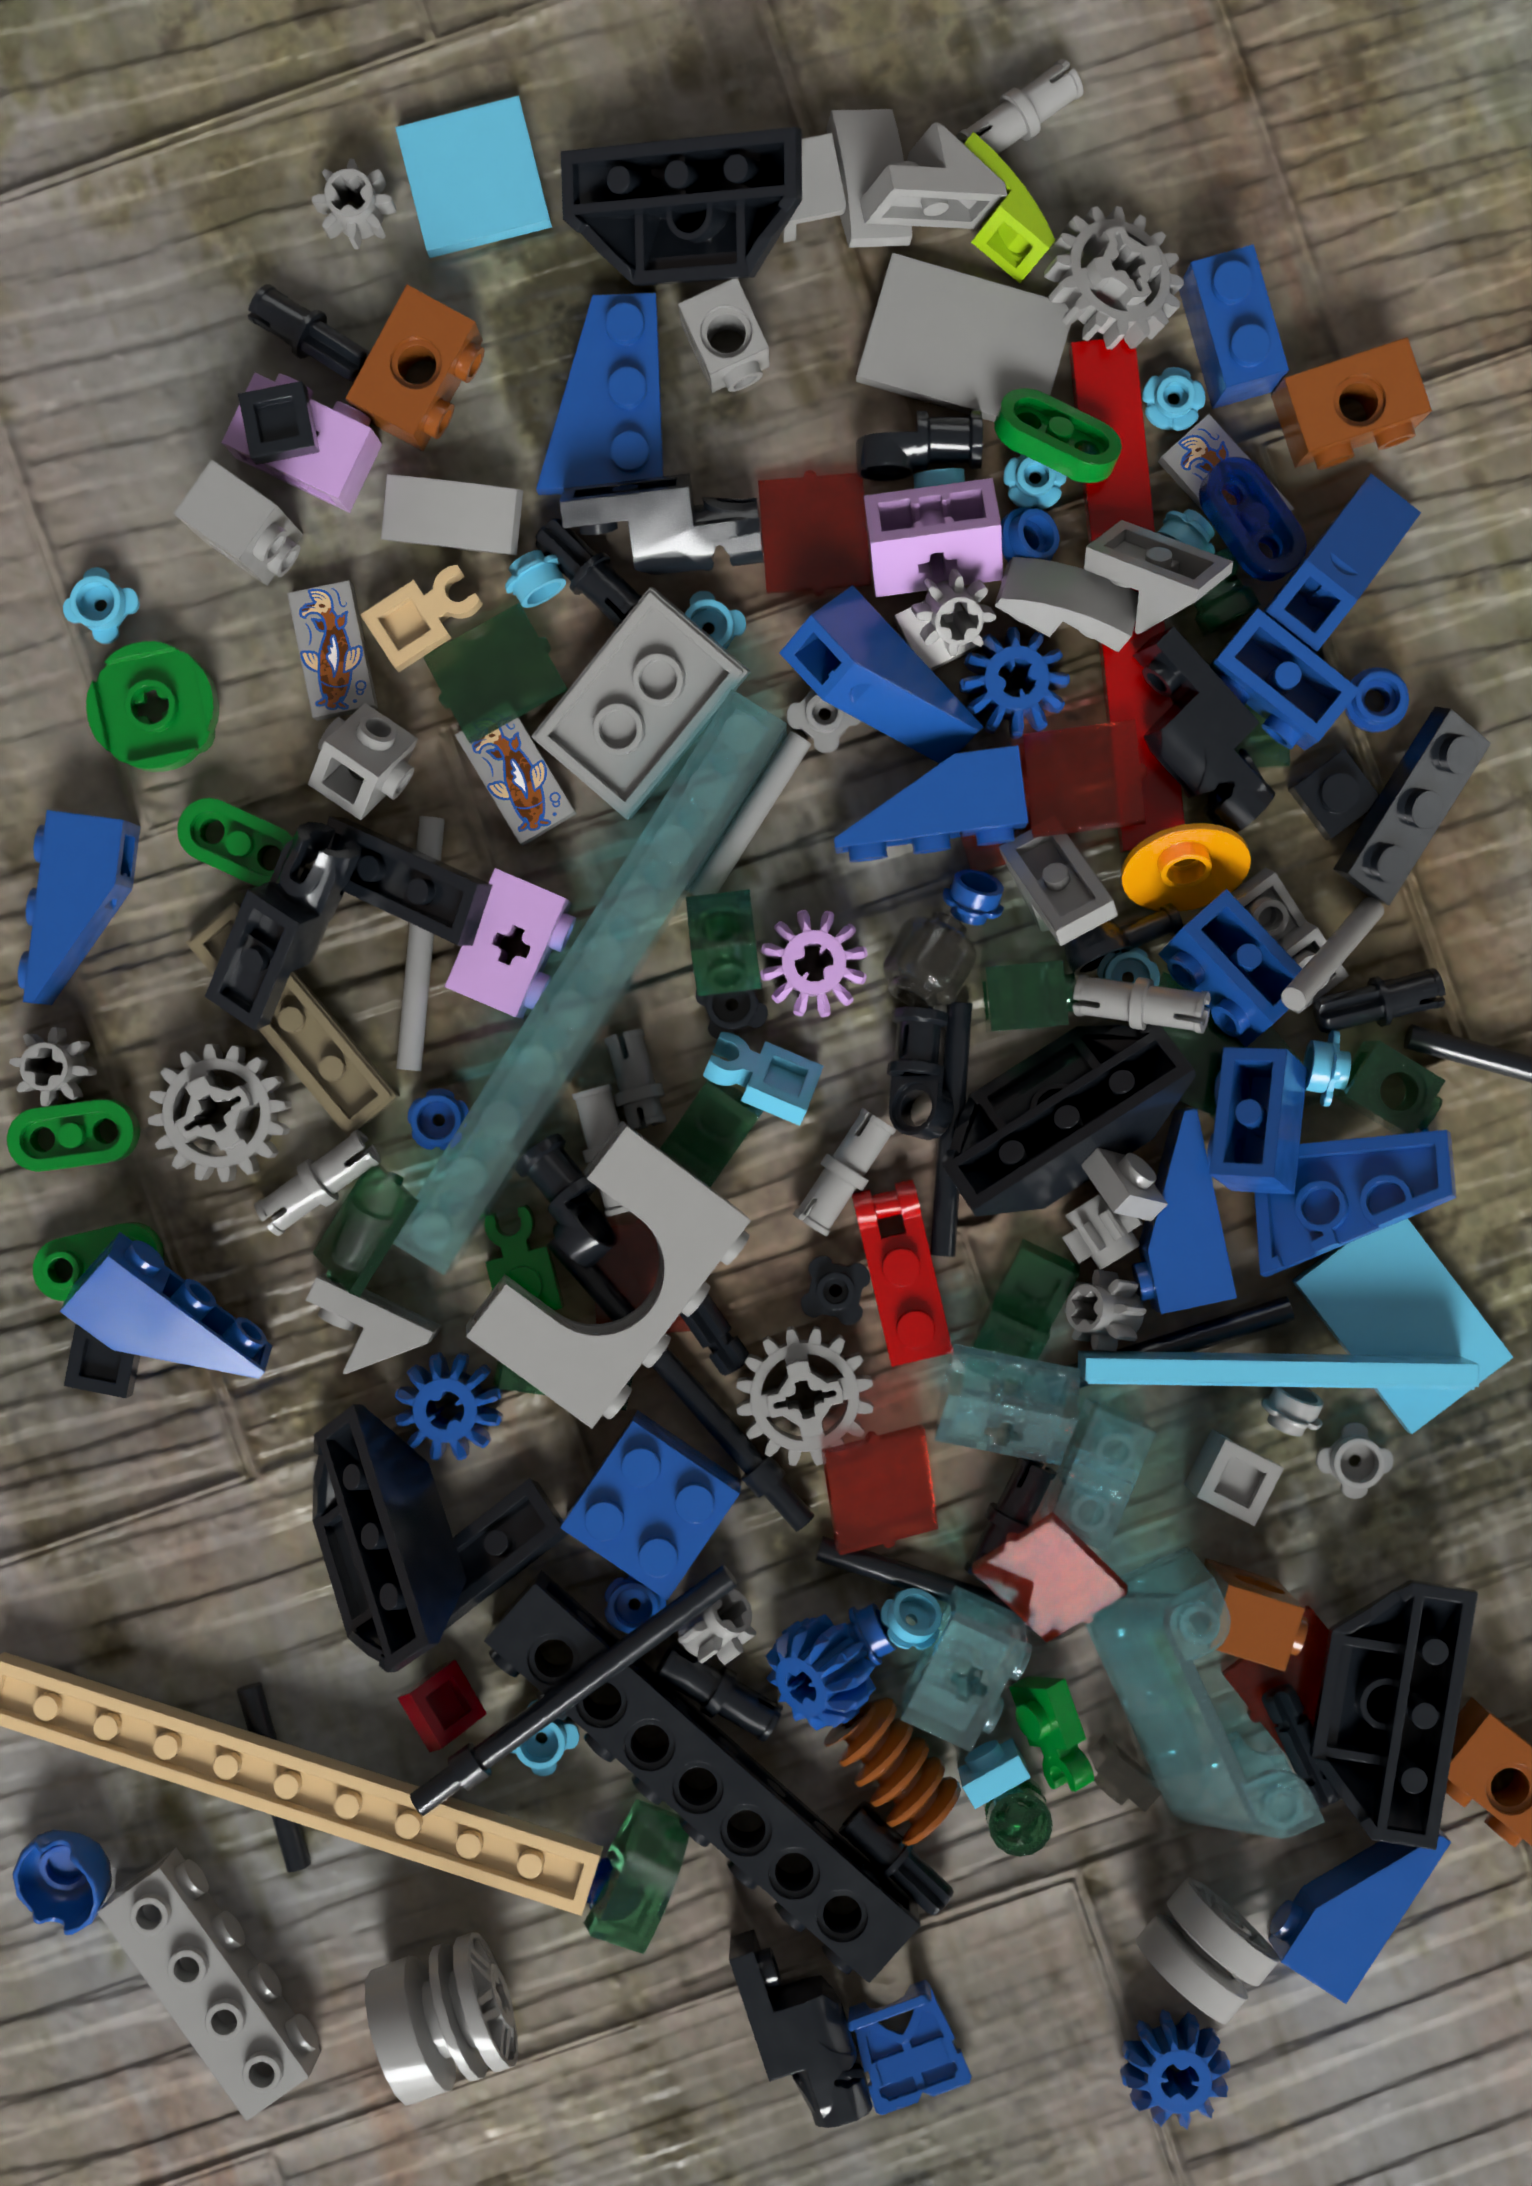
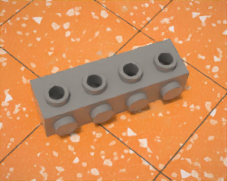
M175 1847L116 1889L97 1913L244 2119L248 2121L309 2078L321 2053L318 2047L319 2039L311 2022L302 2014L295 2015L283 1998L281 1983L273 1969L264 1962L258 1963L245 1944L244 1931L238 1920L230 1912H222L208 1893V1882L201 1868L190 1859L185 1860Z

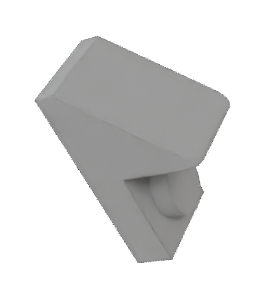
M935 122L908 154V161L892 165L888 164L862 196L860 204L865 224L977 229L1007 196L1005 183L945 126Z
M1121 520L1086 546L1084 570L1105 577L1119 587L1133 588L1139 591L1135 633L1140 634L1198 601L1232 573L1233 561Z
M1055 817L1016 837L1015 841L999 846L1000 853L1037 926L1042 932L1050 930L1060 946L1118 916L1114 900Z
M330 1272L316 1277L306 1298V1301L321 1307L318 1316L324 1321L349 1331L353 1330L355 1324L363 1327L343 1374L426 1345L437 1337L442 1325Z

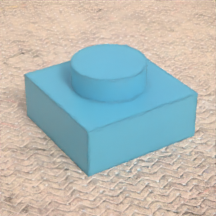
M1013 1738L1002 1744H999L997 1740H992L976 1747L965 1757L966 1764L958 1768L962 1788L974 1809L1031 1778L1025 1759Z

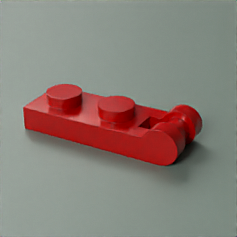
M913 1179L894 1183L895 1190L871 1195L870 1189L852 1194L891 1367L954 1353ZM901 1214L905 1232L881 1237L877 1220Z

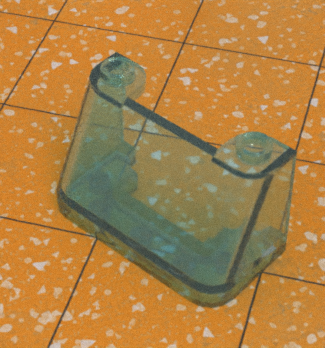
M1188 1546L1104 1583L1090 1593L1085 1601L1083 1611L1086 1628L1162 1796L1176 1817L1187 1823L1281 1839L1295 1836L1325 1822L1311 1790L1299 1775L1291 1771L1285 1755L1279 1746L1267 1752L1256 1751L1244 1742L1237 1731L1228 1735L1225 1733L1193 1661L1213 1652L1224 1643L1229 1635L1231 1618L1215 1578Z

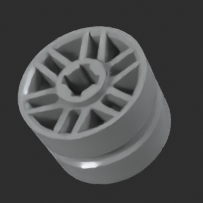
M1187 1877L1167 1901L1168 1909L1175 1920L1162 1914H1156L1138 1935L1136 1943L1152 1966L1180 1994L1209 2017L1222 2024H1228L1248 1999L1247 1991L1239 1979L1250 1985L1259 1986L1280 1959L1266 1939L1239 1912L1210 1888L1192 1877Z

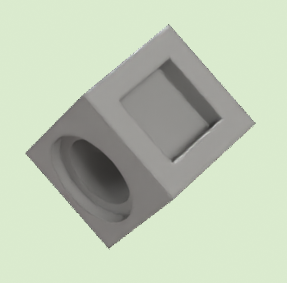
M731 279L678 304L682 328L712 393L724 387H727L729 392L742 390L754 384L763 376L761 370L770 367L769 346L738 279ZM724 330L735 331L745 340L738 350L731 353H722L715 350L710 345V341L717 333Z

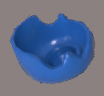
M50 1830L36 1836L22 1849L12 1873L16 1895L28 1910L32 1912L33 1921L36 1924L45 1922L61 1923L64 1925V1935H73L92 1924L98 1915L97 1912L103 1906L112 1884L110 1860L101 1845L86 1835L66 1830Z

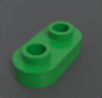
M1020 388L1007 393L1002 399L994 421V429L998 438L1008 448L1076 482L1097 483L1107 479L1111 475L1122 449L1118 434L1109 425L1035 389Z
M203 798L191 803L182 812L177 826L179 842L191 857L256 887L268 883L274 871L265 868L263 864L264 853L273 847L279 848L282 852L286 843L294 837L293 834L285 829L215 798ZM220 821L225 829L224 837L220 842L210 844L206 838V829L212 822Z
M112 1099L39 1107L22 1112L12 1121L7 1133V1146L10 1155L17 1164L27 1170L36 1172L110 1163L122 1160L132 1153L139 1141L140 1125L136 1114L129 1106ZM106 1119L112 1120L118 1128L117 1137L111 1143L106 1142L100 1135V1126ZM45 1127L49 1128L55 1136L54 1146L49 1151L42 1149L38 1143V1134Z
M125 1222L58 1238L46 1243L36 1254L33 1262L34 1281L40 1291L47 1297L57 1301H65L75 1282L119 1232L132 1241L139 1240L147 1243L163 1258L164 1249L162 1241L152 1228L139 1222ZM60 1258L68 1260L73 1267L72 1277L68 1281L60 1279L56 1274L55 1267Z

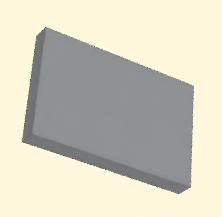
M892 253L856 375V382L968 415L971 410H981L982 419L994 422L1002 399L1012 390L1029 388L1050 396L1071 324L1065 325L1062 321L1069 309L1065 302L1051 303L1048 297Z
M649 587L531 738L625 819L629 820L633 818L751 671L655 588Z

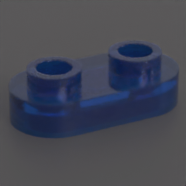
M1230 457L1220 461L1201 482L1199 501L1202 510L1241 567L1250 576L1269 582L1285 577L1301 563L1306 553V536L1301 525L1263 470L1256 463L1243 457ZM1222 490L1230 491L1235 496L1237 505L1229 504L1223 497ZM1259 542L1265 543L1271 548L1273 558H1268L1261 552Z

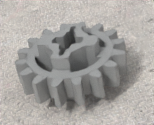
M1098 206L1092 207L1083 219L1077 215L1072 218L1049 248L1047 254L1053 261L1044 271L1045 278L1058 282V286L1048 296L1050 302H1065L1069 309L1062 319L1065 325L1079 320L1084 324L1082 339L1088 342L1097 332L1103 334L1106 349L1111 350L1123 338L1130 349L1136 348L1146 337L1152 340L1168 324V319L1180 307L1181 302L1174 295L1184 285L1182 277L1170 273V269L1179 261L1178 255L1176 253L1163 254L1159 247L1166 235L1161 231L1150 237L1144 231L1146 217L1141 214L1132 224L1125 222L1123 209L1118 206L1112 210L1106 219Z
M219 1044L205 1045L203 1052L204 1060H201L193 1051L181 1053L180 1058L184 1070L163 1068L160 1073L170 1084L168 1090L150 1092L149 1098L163 1104L162 1113L148 1118L149 1125L164 1126L166 1135L162 1136L155 1143L157 1149L175 1147L178 1153L174 1157L171 1166L175 1169H183L194 1162L196 1163L194 1170L195 1179L201 1181L209 1179L214 1168H217L221 1182L235 1180L237 1173L236 1165H239L247 1175L259 1172L260 1168L256 1155L275 1158L279 1151L270 1142L272 1135H286L290 1131L287 1125L277 1121L278 1112L292 1108L291 1101L276 1100L274 1091L279 1089L285 1082L282 1076L265 1079L262 1073L266 1069L268 1060L264 1057H255L248 1064L244 1063L246 1057L245 1047L232 1045L225 1059ZM213 1071H230L239 1075L248 1083L236 1088L225 1086L221 1077L216 1076ZM187 1091L190 1095L186 1115L181 1118V1104ZM240 1101L231 1106V1111L224 1115L225 1123L200 1125L210 1119L209 1115L217 1110L215 1102ZM260 1107L259 1125L253 1136L249 1127L254 1110ZM203 1138L214 1140L221 1151L225 1150L227 1155L221 1156L205 1152L193 1142Z
M815 1325L811 1329L808 1339L799 1340L794 1326L787 1327L786 1343L780 1346L769 1335L763 1338V1345L767 1355L762 1359L757 1355L749 1354L745 1363L755 1372L754 1376L740 1377L737 1379L736 1388L740 1391L750 1394V1399L740 1402L736 1408L738 1415H753L755 1418L746 1430L748 1438L753 1439L765 1434L768 1437L765 1454L771 1457L780 1447L788 1449L789 1465L796 1466L801 1452H810L816 1466L823 1464V1449L831 1446L841 1456L846 1454L847 1450L843 1436L848 1432L853 1436L862 1437L865 1433L864 1427L855 1417L857 1413H873L874 1408L873 1402L859 1397V1392L873 1386L871 1376H856L854 1373L864 1361L860 1352L844 1357L841 1352L844 1347L845 1338L838 1334L831 1340L829 1345L822 1343L820 1326ZM808 1354L817 1355L830 1361L838 1368L841 1374L825 1375L810 1365ZM785 1359L787 1372L779 1385L762 1391L763 1383L770 1370L781 1360ZM799 1381H808V1386L811 1390H822L823 1394H818L814 1397V1407L811 1409L802 1410L799 1400L788 1401V1398H786L795 1394L796 1383ZM843 1400H847L845 1410L840 1419L824 1432L822 1420L831 1406L841 1404ZM769 1416L771 1418L784 1416L799 1426L801 1436L792 1435L781 1430L770 1420Z

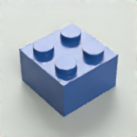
M637 1410L567 1513L560 1528L668 1601L740 1495L742 1480Z

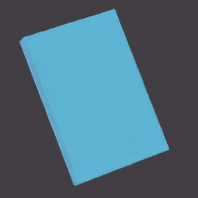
M1408 1218L1331 1250L1292 1280L1348 1355L1462 1356L1479 1364V1383L1514 1358ZM1374 1388L1403 1428L1410 1434L1415 1433L1470 1391L1455 1389Z

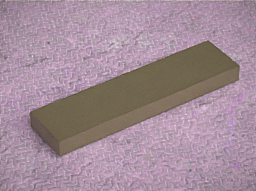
M237 902L229 905L186 942L212 975L216 970L241 905ZM292 971L270 1024L258 1030L347 1137H349L353 1131L361 1130L400 1096L296 971Z

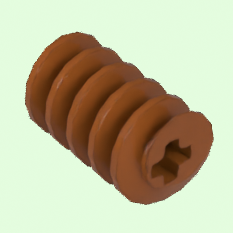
M888 1697L876 1699L863 1705L859 1709L860 1712L847 1723H840L835 1728L833 1727L825 1737L824 1745L829 1747L842 1740L847 1743V1747L839 1757L838 1763L841 1767L848 1766L859 1760L863 1763V1767L855 1777L854 1783L857 1787H862L875 1780L879 1783V1787L872 1795L870 1803L873 1807H878L891 1800L895 1803L894 1808L886 1818V1823L889 1827H895L908 1820L911 1826L903 1836L902 1843L910 1846L927 1837L944 1821L958 1801L961 1787L957 1779L950 1776L943 1777L945 1766L941 1759L937 1757L926 1758L929 1746L925 1739L921 1737L910 1738L913 1726L909 1719L904 1717L894 1719L897 1712V1705L894 1700Z

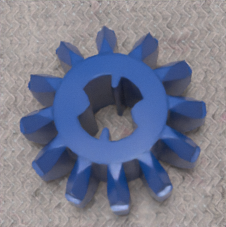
M1009 627L1005 635V648L1002 647L997 638L987 634L982 639L984 643L982 649L987 657L977 653H968L964 661V665L978 676H969L961 679L959 690L966 694L981 695L974 699L967 706V709L973 716H978L986 709L992 713L985 725V731L990 734L995 733L1003 718L1009 720L1008 732L1012 739H1019L1024 730L1023 717L1027 719L1033 729L1041 732L1048 725L1046 715L1042 709L1053 713H1060L1065 705L1064 700L1059 695L1050 691L1060 690L1067 687L1070 683L1069 674L1049 672V669L1056 666L1062 659V652L1059 649H1054L1042 657L1037 651L1043 643L1044 635L1039 632H1035L1031 636L1026 647L1020 646L1018 628ZM1013 669L1022 672L1025 675L1022 685L1030 690V692L1025 695L1023 689H1020L1016 697L1006 694L1003 691L1006 687V680L998 674L1004 672L1005 676L1009 677Z
M441 1352L430 1356V1372L424 1367L415 1364L407 1371L409 1379L415 1387L402 1386L397 1389L395 1398L401 1403L413 1406V1408L407 1409L395 1417L396 1424L398 1426H407L416 1423L418 1430L410 1436L407 1443L412 1448H416L426 1437L433 1440L429 1451L430 1458L433 1460H439L443 1456L448 1442L457 1460L466 1459L469 1455L470 1447L468 1439L476 1446L485 1448L491 1441V1437L483 1425L498 1426L503 1420V1413L497 1409L485 1406V1404L493 1403L503 1396L502 1387L492 1386L482 1389L480 1383L488 1377L491 1369L488 1365L483 1364L472 1376L467 1374L469 1355L464 1352L456 1355L451 1371L449 1370L446 1358ZM448 1392L459 1397L455 1402L456 1406L460 1404L464 1406V1411H459L451 1420L441 1416L440 1413L444 1410L443 1406L436 1408L435 1401H439Z
M826 1614L817 1618H806L801 1622H794L782 1631V1636L775 1640L776 1643L766 1655L769 1665L773 1668L766 1679L777 1686L781 1693L777 1702H786L792 1708L795 1721L806 1718L810 1726L816 1731L825 1726L835 1728L840 1723L845 1724L860 1712L859 1709L869 1700V1696L876 1689L872 1679L869 1677L875 1668V1664L864 1658L861 1652L864 1642H855L849 1636L846 1622L834 1625Z
M1162 2009L1159 2016L1160 2026L1153 2029L1148 2023L1138 2020L1136 2029L1141 2041H1124L1122 2052L1128 2063L1121 2066L1120 2076L1123 2085L1132 2088L1130 2098L1133 2106L1139 2112L1151 2108L1150 2112L1153 2121L1158 2123L1160 2127L1174 2113L1178 2118L1180 2126L1188 2130L1191 2121L1190 2112L1198 2110L1202 2115L1212 2119L1214 2109L1208 2097H1227L1228 2086L1222 2075L1230 2071V2061L1226 2052L1218 2049L1220 2039L1213 2028L1209 2026L1199 2030L1200 2025L1196 2016L1192 2015L1189 2011L1177 2025H1174L1170 2013ZM1174 2064L1181 2071L1176 2073L1169 2066Z

